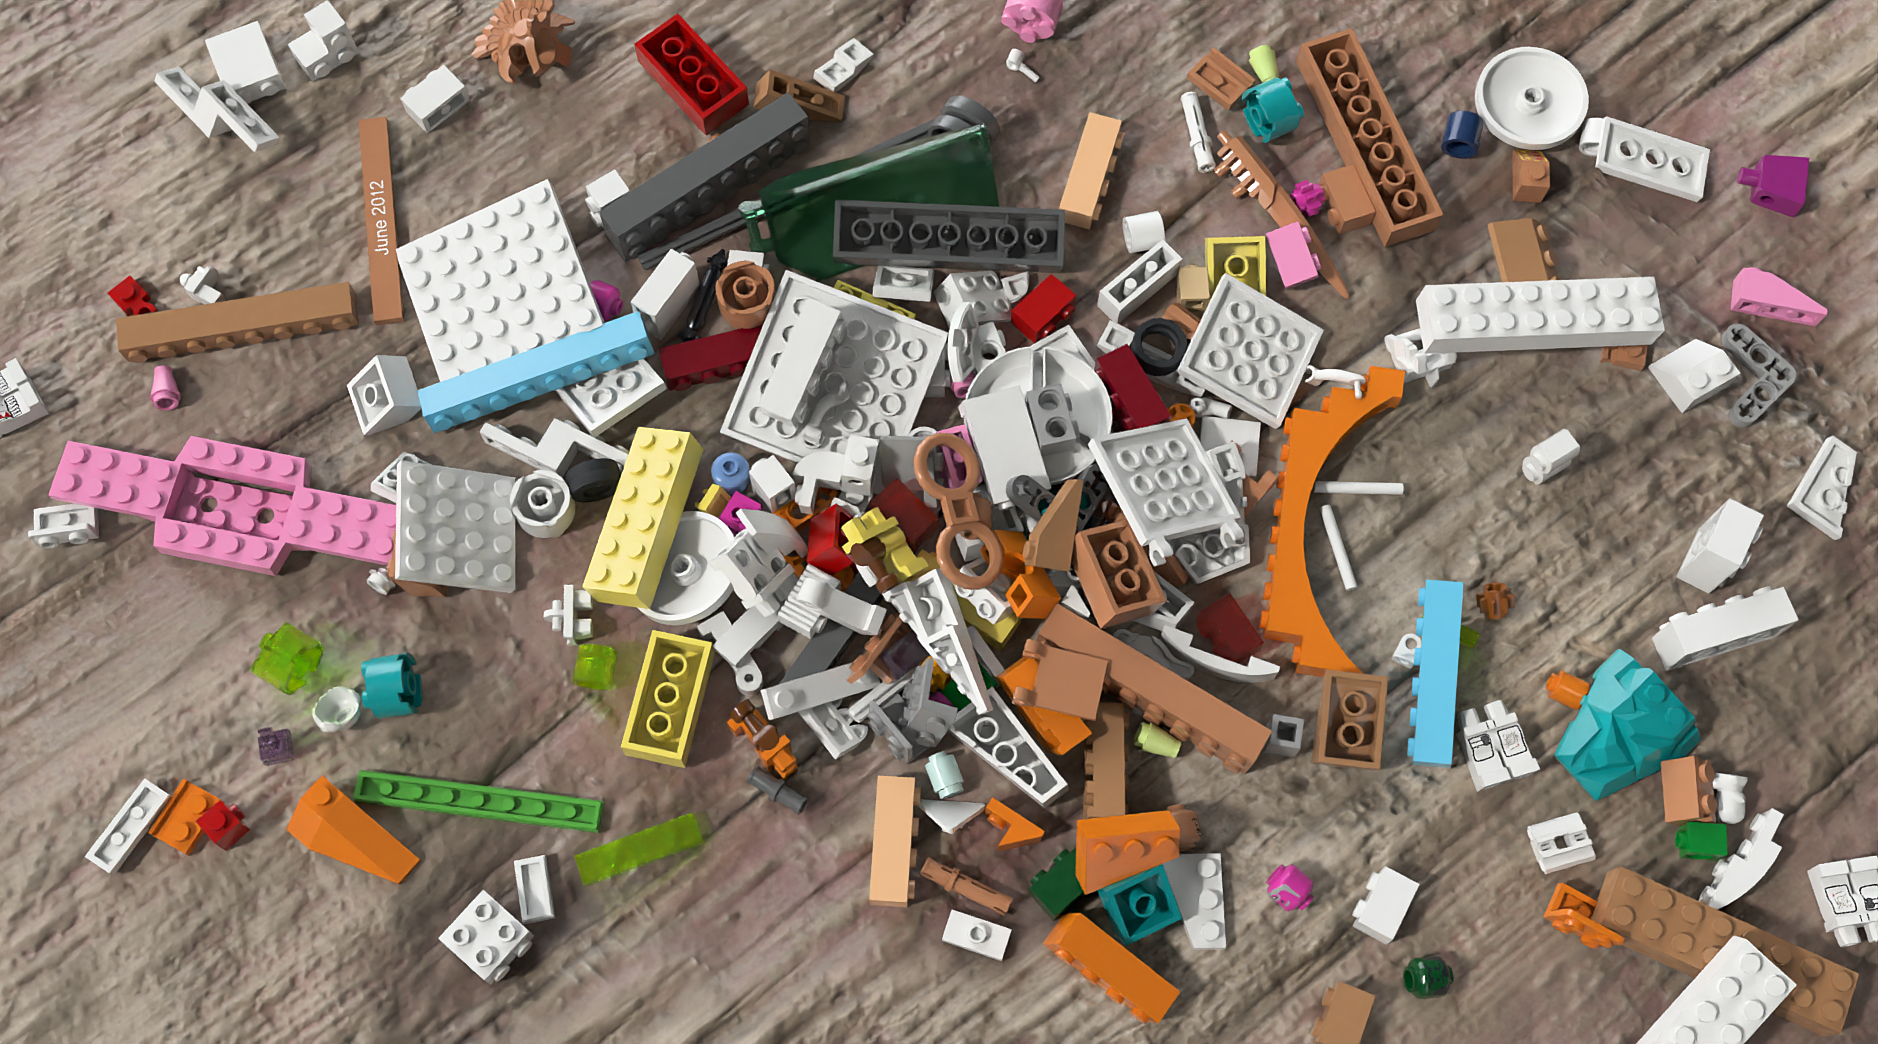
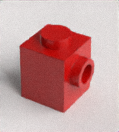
M219 800L196 820V823L208 837L225 851L251 830L243 821L246 815L234 803L229 806L222 800Z

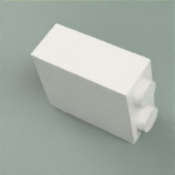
M258 21L205 40L220 81L225 80L247 104L253 100L264 96H271L280 90L286 89L267 38Z
M670 249L631 301L633 312H640L648 333L660 340L663 339L698 292L700 284L694 259L684 252L679 254Z

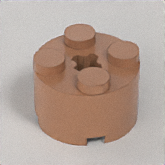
M744 260L728 265L722 271L723 274L717 280L715 288L722 316L736 329L755 328L764 324L776 295L772 275L765 267L762 268L752 261Z

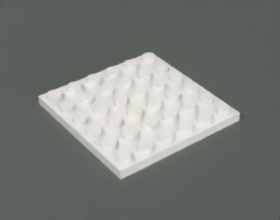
M548 179L396 249L398 261L440 382L567 336L604 326V320L552 183Z
M785 270L720 433L797 464L803 457L816 451L845 454L849 434L880 440L882 436H907L912 430L948 340L949 333ZM807 297H810L841 311L846 331L840 343L835 341L832 348V353H834L833 360L828 370L823 368L820 374L822 384L815 397L811 395L807 406L810 407L804 423L798 422L797 427L794 428L763 414L758 404ZM840 383H846V388L850 392L849 399L828 409L823 415L818 426L823 429L818 444L815 445L805 441V429L811 419L816 403L834 388L838 387ZM879 453L872 492L885 497L888 489L882 483ZM853 479L851 480V481H853V482L862 483L861 481H858V480H853Z

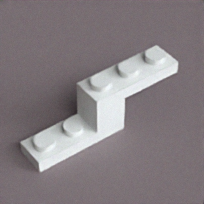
M180 67L156 74L154 80L156 84L208 138L231 131L232 129L254 152L277 145L279 136L225 80L203 86L200 89Z
M554 418L538 446L526 437L518 439L512 436V433L507 428L496 424L494 427L485 422L480 430V434L486 444L539 470L552 471L561 477L564 476L578 451L594 459H613L617 462L620 472L623 471L629 451L622 446L616 445L612 447L606 444V441L599 435L594 438L591 433L588 435L580 431L576 424L568 420L561 422Z

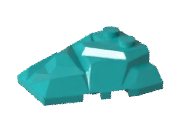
M1617 649L1595 671L1592 677L1595 681L1588 695H1583L1579 703L1582 707L1575 721H1570L1554 756L1591 798L1598 801L1661 770V761L1683 758L1701 740L1699 730L1694 725L1695 717L1658 675L1649 668H1643L1635 658L1623 650Z

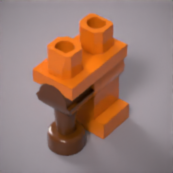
M749 699L742 701L731 711V719L727 722L729 730L735 737L742 732L753 743L758 758L762 760V764L768 772L774 768L783 779H786L798 769L797 759L792 755L790 740L785 734L779 737L777 728L768 724Z

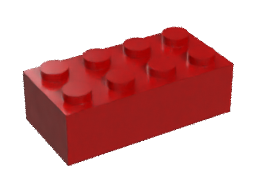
M678 13L634 43L638 62L706 136L749 105L747 87Z

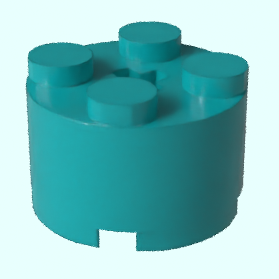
M1275 77L1244 91L1242 94V101L1246 100L1247 107L1243 109L1247 124L1256 137L1261 135L1264 138L1262 140L1264 143L1296 130L1299 127L1300 119L1304 118V109L1299 102H1296L1292 94V85L1286 77L1281 79Z
M402 653L376 657L362 662L361 672L366 685V690L362 692V702L364 708H371L373 714L378 719L419 712L415 707L422 705V680L420 674H414L412 666L417 665L412 654Z

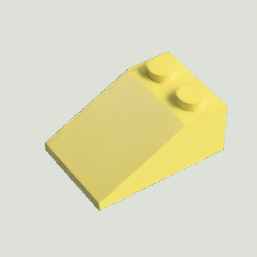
M1265 236L1205 238V267H1207L1209 302L1221 277L1225 273L1266 296Z

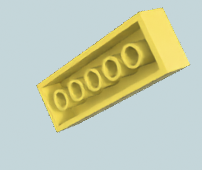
M645 427L637 428L582 586L597 602L644 609L651 608L704 450L690 432Z

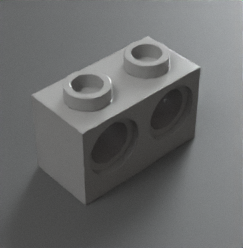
M1061 384L1026 391L1025 404L1041 456L1074 450L1076 438H1080L1077 421H1071L1069 411H1072V403L1069 393L1064 394ZM1053 403L1057 408L1047 410L1042 405ZM1060 430L1064 435L1062 437H1054L1050 434V431Z

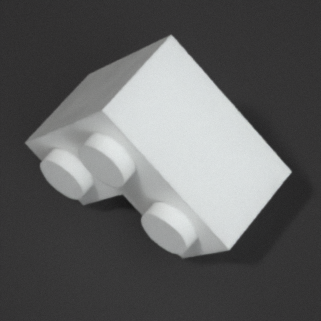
M328 0L304 14L311 30L288 44L295 60L312 82L318 78L325 77L331 70L342 63L349 62L355 55L359 54L346 23Z

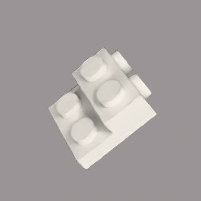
M981 557L964 565L960 572L968 576L979 577L987 571L988 565L985 559ZM1000 573L990 586L980 590L963 589L953 584L957 594L968 599L976 607L978 615L989 620L993 625L1010 617L1014 611L1005 594L1015 581L1005 574Z

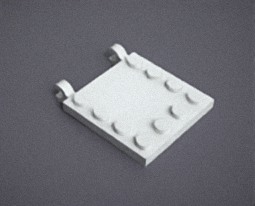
M1188 419L1094 437L1088 443L1140 545H1149V556L1154 566L1165 564V558L1174 554L1166 540L1220 528V540L1226 549L1235 547L1237 545L1235 540L1244 538L1242 529L1237 525L1241 516Z

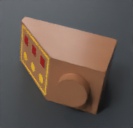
M1513 149V201L1541 203L1550 188V164L1542 151Z

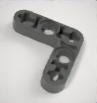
M1098 463L1088 466L1078 478L1079 480H1084L1082 494L1086 496L1088 504L1084 510L1079 508L1075 535L1082 531L1109 487ZM1098 472V479L1101 482L1092 485L1095 480V476L1092 473ZM1027 475L1011 478L1006 485V494L1010 501L1037 522L1042 517L1038 510L1039 501L1044 499L1050 505L1055 498L1053 494ZM1023 483V491L1026 494L1019 495V488L1016 485Z

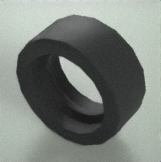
M1152 318L1143 322L1136 329L1130 349L1145 374L1166 376L1176 371L1188 345L1186 335L1181 327L1171 320ZM1149 334L1166 336L1175 346L1173 357L1165 361L1150 358L1142 349L1143 339Z

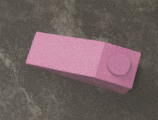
M1743 268L1733 280L1731 311L1817 326L1827 315L1825 307L1773 273L1764 272L1759 268Z

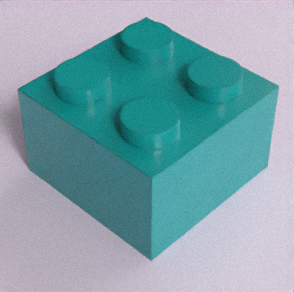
M1163 864L1097 890L1112 931L1126 946L1182 919Z

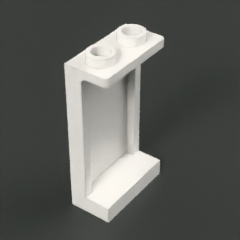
M1020 386L962 401L958 408L961 418H966L992 508L998 507L999 511H1005L1016 507L1006 494L1007 482L1016 476L1027 475L1049 491L1051 485ZM1023 483L1016 485L1019 488V495L1026 494L1023 491Z

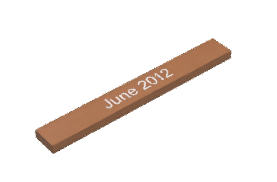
M387 117L358 120L373 321L375 325L404 322L401 271L396 252L399 246L389 122Z

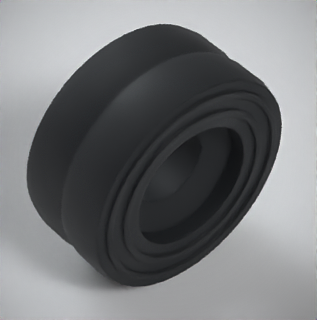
M600 458L585 461L571 468L566 474V481L572 499L576 502L588 503L613 496L621 475L615 460Z

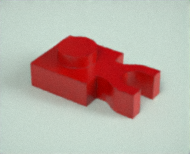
M131 275L107 292L127 316L132 313L135 316L145 314L146 312H158L151 303H148L151 298Z

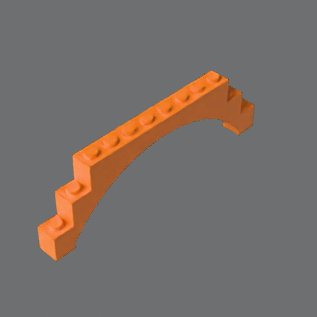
M1370 366L1366 375H1362L1366 379V382L1360 385L1362 398L1356 399L1355 390L1332 387L1329 395L1323 396L1321 412L1294 408L1291 417L1285 418L1283 434L1288 435L1287 444H1282L1279 461L1284 462L1283 471L1278 472V481L1276 483V488L1281 489L1280 499H1275L1273 516H1278L1277 525L1272 526L1269 543L1274 544L1273 554H1268L1266 571L1271 572L1270 582H1265L1262 596L1263 600H1267L1266 610L1261 611L1259 628H1264V639L1295 643L1291 662L1296 663L1295 673L1324 677L1325 670L1328 669L1363 674L1333 638L1313 597L1305 563L1304 522L1310 493L1323 464L1334 449L1354 429L1388 407L1397 408L1403 395L1405 371Z

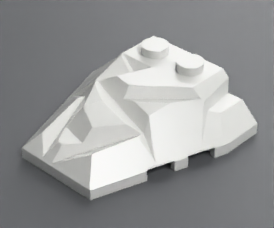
M1235 441L1206 451V454L1241 516L1237 525L1242 529L1244 538L1235 540L1237 545L1226 549L1220 540V528L1166 540L1173 550V555L1195 584L1250 563L1249 528L1245 524L1244 507H1247V497H1243L1242 479L1246 478L1245 467Z

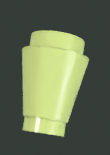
M1262 45L1250 51L1249 63L1262 83L1275 77L1279 78L1275 50H1271L1270 45Z
M1142 722L1135 734L1133 745L1138 746L1139 751L1175 758L1179 752L1181 741L1152 722L1149 724Z

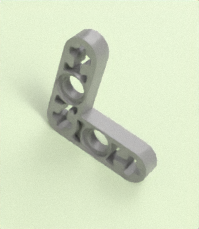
M1737 323L1729 326L1723 333L1721 338L1722 345L1759 378L1733 404L1728 412L1729 420L1733 425L1745 428L1761 416L1794 383L1796 371L1748 327ZM1738 334L1741 339L1737 342L1733 341V336ZM1750 344L1751 347L1745 352L1743 349ZM1752 352H1761L1765 356V363L1755 362L1752 358ZM1772 363L1774 366L1767 371L1766 368ZM1783 373L1785 375L1784 379L1778 380L1776 377ZM1764 389L1767 391L1769 400L1761 401L1758 399L1755 390ZM1748 404L1754 407L1746 416H1740L1739 413Z

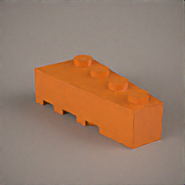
M1064 913L1043 942V945L1054 952L1058 958L1080 971V974L1094 985L1098 984L1106 990L1105 994L1110 999L1120 1005L1124 1003L1132 1009L1130 1014L1144 1024L1147 1022L1159 1023L1180 993L1178 989L1081 913Z

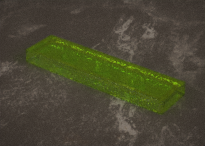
M692 812L574 855L583 885L586 887L703 844V840Z

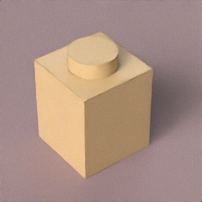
M1187 265L1183 268H1178L1175 280L1177 302L1188 311L1206 310L1210 299L1207 267Z

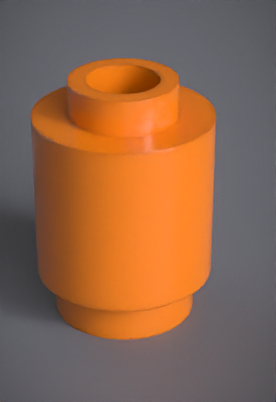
M1561 670L1558 674H1551L1545 689L1549 691L1548 698L1577 710L1578 708L1581 709L1582 705L1579 703L1583 695H1588L1591 687H1589L1588 682Z

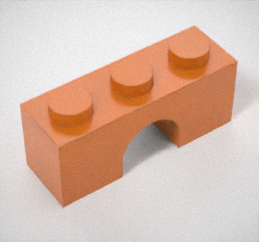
M994 530L993 533L997 536L1003 550L1004 563L1000 573L1009 576L1015 581L1005 594L1018 618L1046 619L1061 599L1059 593L1044 568L1025 565L1023 548L1027 539L1022 532ZM984 544L980 552L989 566V551Z

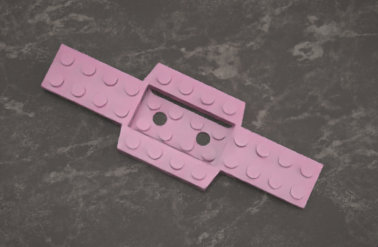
M190 436L175 462L67 441L48 494L54 500L135 515L155 522L153 546L162 554L277 576L291 551L311 550L387 566L389 559L392 558L394 548L393 533L396 530V505L311 489V466L305 458ZM192 472L291 491L294 494L290 496L195 477ZM207 498H215L217 500V507L212 512H203L201 509L203 501ZM262 510H273L274 518L271 522L262 524L258 521V515Z

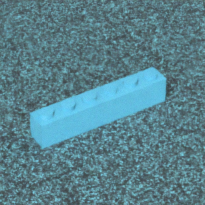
M1426 580L1425 588H1419L1418 606H1424L1423 618H1417L1416 636H1422L1421 648L1415 647L1414 666H1420L1419 678L1413 677L1412 696H1418L1417 708H1411L1409 724V726L1416 727L1415 738L1408 739L1407 756L1413 757V765L1451 768L1463 582Z

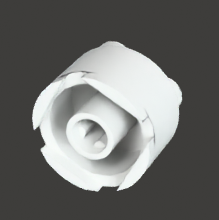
M548 470L533 471V474L518 479L512 488L510 503L513 513L522 529L528 534L539 538H556L561 536L572 523L575 516V502L570 495L569 487L558 474Z

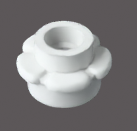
M379 568L378 571L374 569L369 571L371 575L367 579V583L379 593L387 595L390 589L396 587L393 580L388 577V571L384 568Z

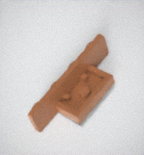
M897 609L893 615L889 614L882 621L880 626L882 631L879 635H874L866 643L864 648L867 651L864 656L861 654L850 665L849 669L852 672L846 679L850 684L864 676L868 669L873 671L886 684H889L894 680L920 643L917 639L918 636L902 622Z

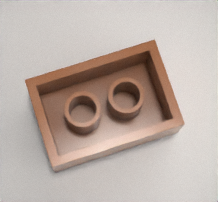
M1128 520L1079 531L1075 535L1071 562L1100 629L1150 616L1167 601L1143 546L1140 545Z

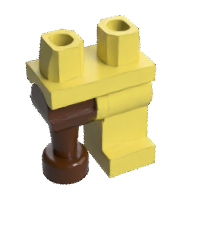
M876 507L864 514L861 520L857 516L841 527L849 540L842 548L846 554L851 553L854 559L853 562L856 565L868 566L879 580L875 586L879 593L883 594L912 579L929 565L923 556L915 557L906 543L903 531L897 527L899 523L893 516L885 520L879 508Z

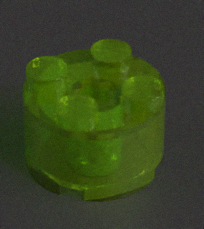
M286 622L274 634L268 632L259 643V648L262 650L252 664L250 672L289 696L293 695L307 683L303 680L308 671L312 673L316 671L322 659L324 647L315 638Z

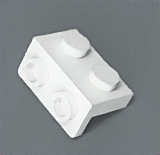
M67 504L34 509V530L28 531V538L42 548H54L60 543L67 542L84 544L89 539L99 538L98 508L79 504Z

